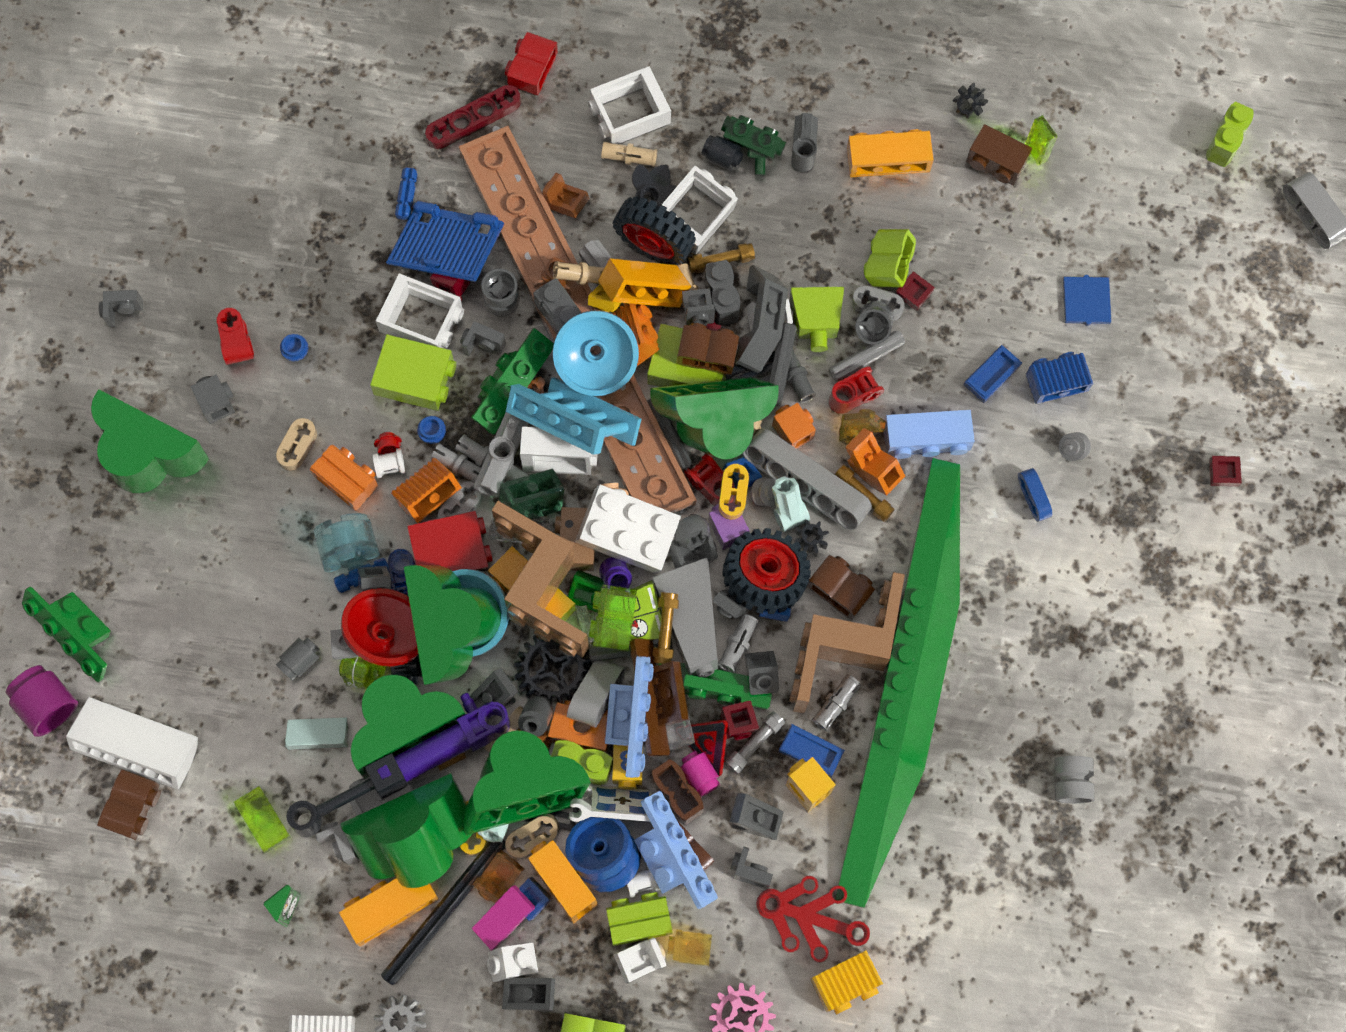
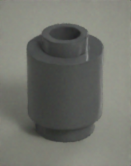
M298 637L279 656L281 660L276 666L293 681L297 676L301 677L320 658L316 654L319 648L308 637L304 641Z
M542 696L529 699L518 719L520 730L534 734L537 737L543 735L553 716L551 702Z

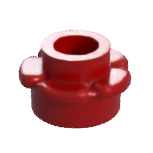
M384 432L374 441V447H377L379 455L396 452V449L400 448L402 439L392 432Z

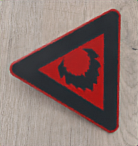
M718 720L677 727L676 732L693 752L697 751L698 754L705 753L718 776H721L723 773L728 730L727 721Z

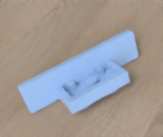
M636 657L634 686L610 684L605 744L628 746L626 777L630 778L639 777L640 772H643L645 767V755L642 754L643 742L646 741L648 736L645 714L649 711L651 704L650 694L647 693L648 681H651L653 677V664L650 663V657Z
M659 791L641 800V805L654 829L634 839L662 894L684 883L697 909H701L718 899L713 884L704 872L697 855L690 846L683 829L676 820L662 792Z

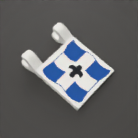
M590 784L582 799L575 798L570 801L571 807H578L581 811L578 813L570 812L569 818L574 822H579L589 817L650 822L641 805V800L651 796L652 790H628ZM592 796L591 805L583 800Z

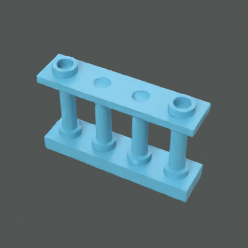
M555 377L550 380L548 392L542 394L520 384L511 385L506 408L507 413L593 455L601 453L604 438L609 436L631 446L635 445L642 420L595 396L581 394Z

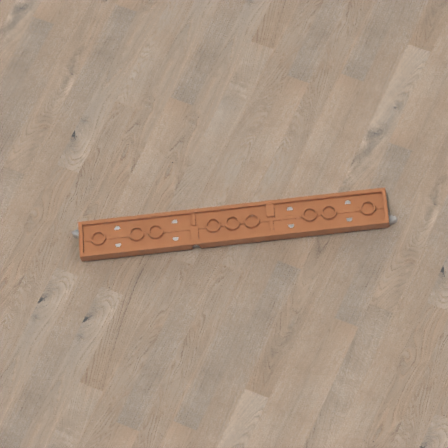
M494 126L493 132L458 146L459 152L489 214L498 217V220L504 222L500 236L524 285H527L529 295L534 303L533 293L535 290L550 282L542 280L541 272L546 270V266L551 258L557 257L570 264L578 263L509 126L503 128ZM566 280L564 289L582 313L595 310L600 311L598 308L588 305V295L592 291L587 282L584 285L577 284V281ZM536 307L554 343L557 334ZM595 345L591 347L590 351L592 354L597 355L601 352V348ZM633 375L619 390L607 395L595 396L642 419L635 445L631 446L612 436L605 437L603 445L625 489L629 492V496L672 513L677 511L683 513L695 506L697 500L635 376Z

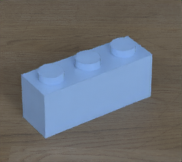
M971 410L886 415L883 424L886 453L897 459L909 458L913 454L934 457L944 452H950L951 455H963L971 450L975 442Z

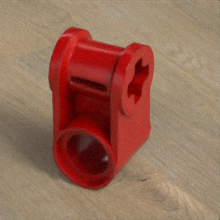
M234 308L221 310L217 316V326L225 364L230 365L254 359V351L248 335L247 325L242 319L240 312Z
M870 366L864 367L853 375L834 384L828 402L834 412L839 414L847 413L862 404L875 400L884 393V388L879 386L872 376ZM837 394H845L849 400L842 401L837 397Z
M704 454L702 460L691 470L686 469L684 471V475L690 484L700 491L713 506L719 504L720 496L714 492L721 488L724 472L711 456ZM734 495L730 496V501L728 504L733 502Z

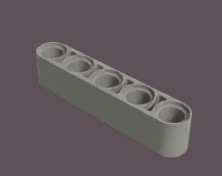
M759 429L752 437L747 449L743 452V456L747 461L775 480L784 476L795 478L799 485L801 499L846 529H856L872 508L871 502L865 495L767 429Z

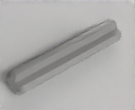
M893 331L884 342L875 345L870 344L833 365L829 369L831 376L834 380L840 381L904 345L905 339L900 331Z

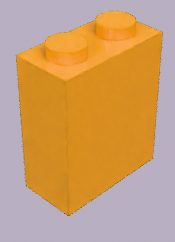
M553 840L548 844L546 841H542L530 851L532 856L528 859L532 868L573 924L598 906L596 898Z

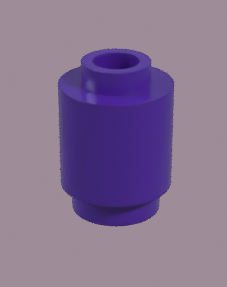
M610 557L600 565L599 575L608 591L622 593L630 587L632 575L624 561Z

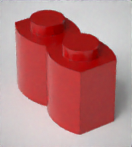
M529 32L526 33L523 39L520 38L515 47L516 56L513 61H508L505 68L508 85L538 96L558 53L557 42Z

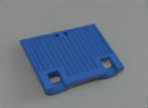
M415 202L414 210L386 263L476 282L504 226V222L491 214L476 212L473 215L442 210L433 203ZM423 213L431 214L432 217L429 223L420 222ZM482 224L490 226L488 234L478 233Z

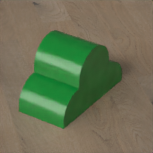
M747 377L650 388V397L655 410L660 415L677 422L678 434L687 446L720 459H732L742 454L751 443L754 422L764 419L774 409L778 399V385Z
M98 389L91 405L92 417L103 432L98 442L97 455L101 465L119 487L131 493H145L159 486L166 475L188 477L197 473L205 466L209 457L198 440Z
M405 566L404 573L424 685L457 679L468 670L472 662L473 646L488 642L498 631L501 621L499 605L495 598L483 589L473 587L462 588L461 582L455 573L444 566Z
M386 675L376 679L368 686L363 695L362 712L367 724L357 732L352 741L351 758L354 766L360 775L367 779L369 775L365 766L390 753L395 756L457 724V719L466 715L461 704L453 696L444 692H428L421 695L416 685L403 676Z
M526 731L507 732L500 736L493 744L482 768L480 779L464 810L462 824L465 835L570 808V801L572 799H582L591 783L585 769L575 760L563 756L551 757L546 745L534 734Z
M452 773L340 823L341 829L370 877L374 879H388L396 876L398 882L407 888L423 887L439 879L446 873L453 862V850L465 843L472 835H465L462 818L468 803Z

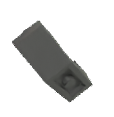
M752 265L749 268L746 290L757 295L753 328L751 332L739 338L735 363L759 373L781 339L788 289L775 275Z

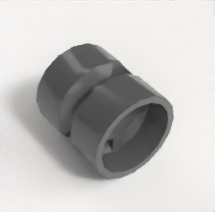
M499 268L488 272L481 283L485 307L494 316H509L516 311L520 302L517 280L513 273L506 269Z
M880 301L869 302L861 308L855 328L858 337L863 342L871 345L880 344L890 336L894 322L891 308Z

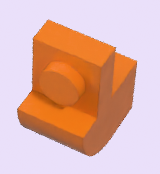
M863 428L845 447L850 456L847 462L854 472L869 486L887 496L905 477L897 458L882 451L873 433L866 428Z

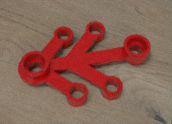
M813 876L804 877L801 883L783 892L776 889H767L761 892L756 902L757 910L764 918L773 920L782 938V947L789 953L799 949L800 941L796 935L791 933L784 915L797 920L811 948L810 954L812 959L819 963L827 960L829 951L821 943L813 925L846 936L848 942L854 946H862L869 940L870 930L864 922L854 921L851 924H847L817 913L833 904H842L846 901L847 891L842 886L832 887L829 893L801 907L789 904L788 902L804 893L811 895L818 890V881ZM809 879L815 882V888L811 891H807L804 888V882ZM840 889L844 892L842 900L837 901L832 897L834 890ZM768 899H775L777 901V907L774 910L767 909L766 902ZM855 928L863 930L864 936L862 939L856 940L853 938L852 931ZM789 937L794 938L797 942L796 947L793 949H788L785 946V941ZM818 947H822L826 952L822 959H817L814 956V950Z

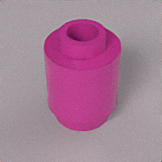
M694 751L681 760L683 765L680 768L684 772L688 784L699 793L700 797L707 795L720 786L717 780L719 776L705 753L698 754L697 751Z

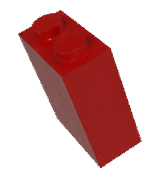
M476 511L407 526L416 565H439L450 569L452 572L461 569L489 570L488 562H492L493 558L490 545L484 546L482 534L487 533L483 517L477 518Z

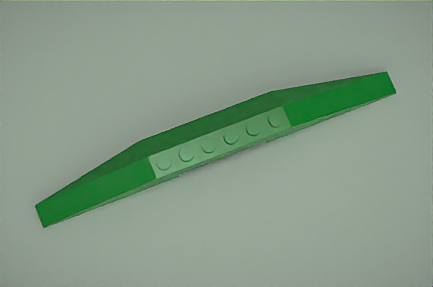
M932 458L898 611L891 656L886 669L838 883L839 886L844 887L847 891V899L844 903L865 908L925 770L960 605V464ZM837 889L835 900L839 901L843 899L844 892Z

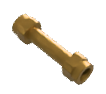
M752 243L739 244L738 249L704 257H702L701 253L695 254L692 257H687L688 265H690L691 274L705 272L706 265L712 262L727 260L728 262L740 260L741 263L750 262V260L755 259V252Z
M842 465L834 474L869 499L872 509H874L873 515L885 522L895 511L887 500H879L854 477L855 472L849 467Z
M661 592L658 607H662L658 648H653L654 663L664 664L671 662V658L673 659L674 650L670 649L674 608L678 609L679 606L678 594Z

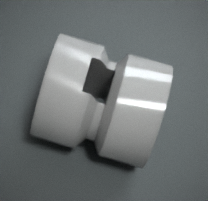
M1085 756L1055 758V776L1060 778V781L1055 784V801L1072 804L1094 802V784L1089 781L1094 776V759Z

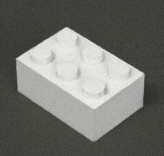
M600 484L594 489L575 543L652 573H657L662 570L681 516Z

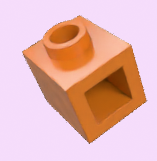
M798 402L791 407L785 405L775 412L772 423L773 428L780 438L796 449L813 440L816 432L812 424L814 421L811 414L806 408L802 410Z

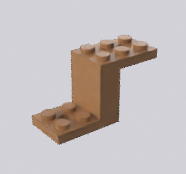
M497 501L492 509L495 526L498 528L497 532L509 540L513 537L522 542L523 548L533 553L504 598L507 612L510 615L509 619L521 627H524L526 624L535 629L534 634L546 642L552 639L559 643V648L572 657L577 654L583 658L589 648L587 634L545 610L576 561L574 544Z
M893 572L890 581H884L878 602L879 605H883V608L879 609L874 626L813 614L811 623L805 622L800 646L805 647V651L800 650L795 668V674L800 675L799 679H794L789 702L794 703L793 712L805 714L810 699L817 658L884 671L891 656L905 574Z

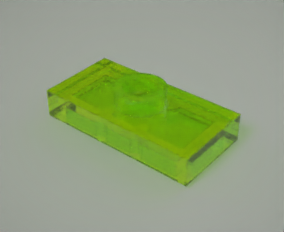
M1043 115L1034 119L1025 143L1033 148L1031 155L1039 165L1048 161L1058 137Z
M260 786L234 801L235 806L264 853H267L291 837Z

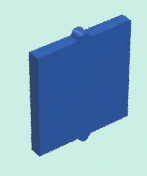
M1084 275V277L1063 278L1065 323L1085 324L1086 326H1090V324H1111L1109 277H1089V275Z

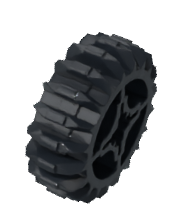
M534 635V646L529 642L524 643V648L528 653L523 651L517 653L518 658L524 662L514 663V668L521 671L514 675L515 680L523 681L518 686L519 691L528 690L525 695L527 700L535 696H542L547 698L551 705L553 701L562 704L564 699L571 701L572 695L575 694L589 669L585 668L592 666L593 662L590 659H584L588 655L587 652L583 658L577 654L574 657H567V655L555 657L549 652V649H560V644L552 639L549 642L540 641V638ZM540 654L543 665L536 671V675L530 677L531 664ZM548 660L551 665L558 668L559 679L553 672H549ZM577 663V675L568 686L564 675L571 669V665ZM550 682L555 684L560 690L546 691L539 688L537 684L540 683L542 685Z

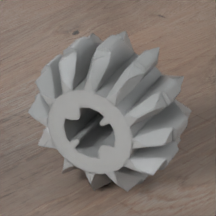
M407 995L401 996L399 1005L396 998L390 996V1008L383 1003L379 1005L380 1010L385 1012L384 1016L374 1015L375 1021L383 1022V1025L374 1029L375 1032H417L415 1031L416 1027L426 1028L427 1025L425 1022L417 1021V1018L423 1017L426 1014L425 1010L421 1009L413 1012L419 1002L414 999L407 1006ZM397 1014L407 1017L408 1020L407 1023H403L406 1026L402 1030L398 1026H393V1020H397L395 1018Z

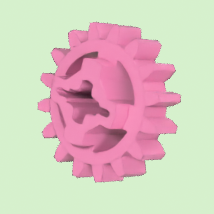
M739 983L738 991H734L729 985L727 986V996L720 992L717 994L718 999L721 1001L720 1004H711V1008L717 1011L716 1015L709 1016L710 1021L717 1023V1026L711 1030L712 1032H727V1030L732 1028L741 1032H755L753 1024L755 1018L763 1015V1021L758 1032L774 1030V1027L768 1024L769 1020L776 1018V1014L768 1013V1009L773 1005V1002L764 1003L763 998L766 993L763 991L759 995L755 994V985H752L749 991L744 989L743 983ZM740 996L751 998L757 1004L754 1006L744 1004ZM729 1001L732 1009L729 1017L722 1020L723 1008ZM738 1009H741L743 1013L755 1011L747 1019L748 1025L744 1026L742 1022L731 1024L729 1022L733 1021L738 1015Z

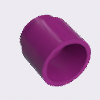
M42 665L25 670L6 689V695L10 698L9 706L35 737L46 735L61 726L73 715L78 707V701L53 671H46Z

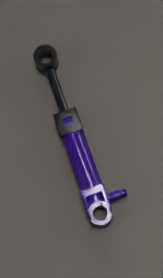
M468 693L462 694L460 699L467 714L458 718L457 724L395 756L390 753L365 766L370 777L369 779L317 806L302 800L293 803L286 815L288 824L301 837L308 838L314 836L321 828V817L374 789H376L380 798L384 799L407 787L408 781L465 751L472 749L474 752L509 731L510 720L506 708L498 702H489L477 708L474 700L471 699ZM497 715L502 717V720L497 725L487 724L491 716ZM302 814H311V819L308 823L304 825L297 824Z

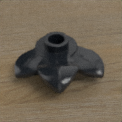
M639 164L632 174V183L637 190L635 197L641 199V197L644 198V195H649L652 201L657 202V206H661L677 187L676 185H670V170L667 164L657 166L650 172L643 165Z

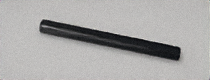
M505 840L494 843L489 841L382 972L381 977L390 985L396 984L506 848Z

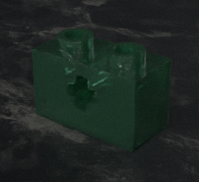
M552 468L501 483L499 501L532 520L561 511L565 489Z

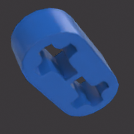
M1030 468L1019 472V485L1034 519L1039 522L1051 518L1053 515L1051 504L1035 469Z

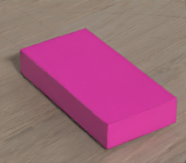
M516 885L511 886L471 929L491 951L495 950L535 909V906Z

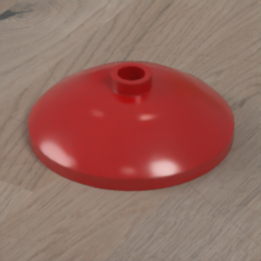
M377 588L363 591L347 603L341 617V632L346 644L356 655L370 663L381 666L403 665L419 656L410 602L407 595L391 589Z

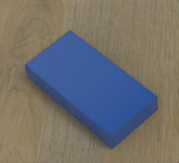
M1001 345L963 385L985 403L1021 367L1022 362Z
M791 724L778 752L796 761L803 758L807 762L813 757L831 778L845 750Z

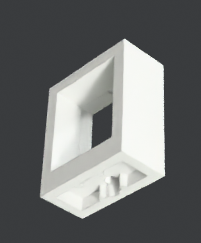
M650 66L590 89V100L587 101L592 116L597 115L600 121L598 127L604 139L608 137L610 143L620 144L671 123V109ZM643 89L654 113L614 129L603 104Z
M697 166L691 169L662 204L670 212L694 185L723 207L701 235L691 228V231L695 233L694 237H696L690 251L694 255L701 250L735 209L738 200L732 189L725 185L721 186L714 180L711 173L705 169H699Z
M398 274L376 319V324L381 333L440 348H448L453 337L451 331L455 323H460L464 309L462 308L459 296ZM409 294L449 309L435 340L395 325Z
M522 427L520 457L524 472L591 475V466H597V454L593 455L538 427Z

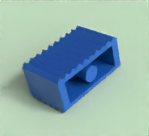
M1066 352L1061 354L1058 359L1048 361L1047 358L1038 359L1032 362L1026 373L1035 404L1088 392L1093 385L1083 353L1074 354V352Z

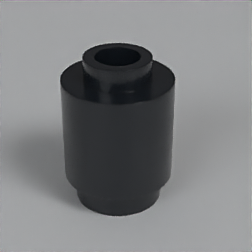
M710 135L703 146L701 155L705 156L707 161L731 171L733 167H739L744 153L741 152L740 145L718 135L716 137Z

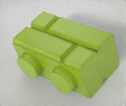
M658 892L641 895V901L629 903V898L614 900L611 902L612 907L606 908L613 946L673 934L666 896L659 897Z

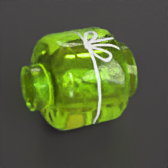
M361 657L341 659L339 674L347 686L366 690L376 679L385 676V666L370 663Z

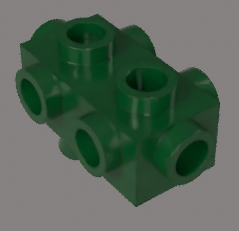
M727 115L721 131L725 132L723 138L747 149V156L755 159L754 175H765L766 159L773 161L775 155L780 157L787 142L778 137V131L770 127L764 126L762 130L753 126L754 121L748 117L739 115L736 118Z

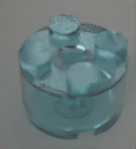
M353 513L340 516V522L332 524L331 519L314 529L315 541L324 572H333L341 568H348V571L364 566V562L380 555L372 523L366 514Z

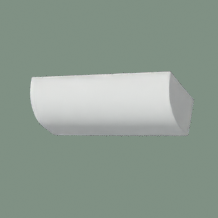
M88 697L66 735L70 750L179 790L191 767L198 743V737L91 697Z

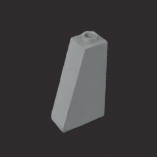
M707 558L652 577L658 600L661 592L678 594L679 606L678 609L674 608L671 632L688 674L702 678L712 675L714 670L718 669L709 562Z

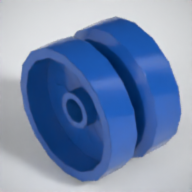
M586 818L572 828L566 839L565 853L567 859L590 889L598 892H613L620 889L635 877L640 867L641 853L629 830L619 819Z

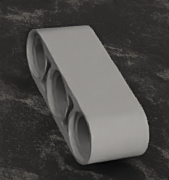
M1307 172L1283 186L1286 200L1322 248L1329 249L1346 239V217L1314 174Z
M595 660L570 702L567 718L597 727L608 708L610 684L621 685L625 674V667L606 660Z

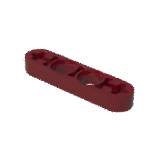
M512 85L502 86L433 121L425 129L428 145L434 149L445 148L515 112L521 105L519 90ZM504 96L513 97V101L509 103L508 100H504ZM495 100L497 101V105H500V109H497L496 103L494 102ZM482 106H489L493 111L488 116H481L478 114V109ZM458 118H465L469 121V124L465 128H457L454 122ZM446 125H450L452 134H450L449 129L447 130ZM437 131L439 134H442V138L434 137L433 133Z

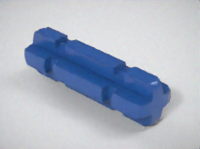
M406 167L402 170V181H400L397 198L398 204L395 209L396 218L400 220H408L411 216L410 208L413 204L414 185L417 180L416 169Z
M380 558L374 561L373 565H370V563H368L364 566L359 567L363 568L386 566L388 571L390 572L389 565L385 558ZM357 568L349 571L346 576L342 574L334 578V584L339 593L350 590V586H354V588L358 586Z

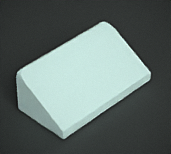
M347 717L288 720L285 747L288 750L347 747Z

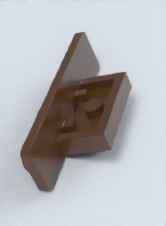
M635 638L630 640L634 672L637 656L650 657V663L653 664V677L651 681H648L647 692L650 694L651 704L649 711L645 714L648 736L644 744L648 756L670 755L666 726L689 720L680 662L671 661L656 666V663L653 662V641Z

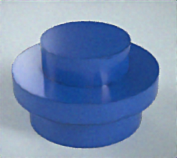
M298 334L287 335L280 344L282 356L288 361L293 362L302 360L307 355L309 349L306 339Z
M428 416L419 422L417 432L423 442L435 444L444 438L446 427L440 418Z

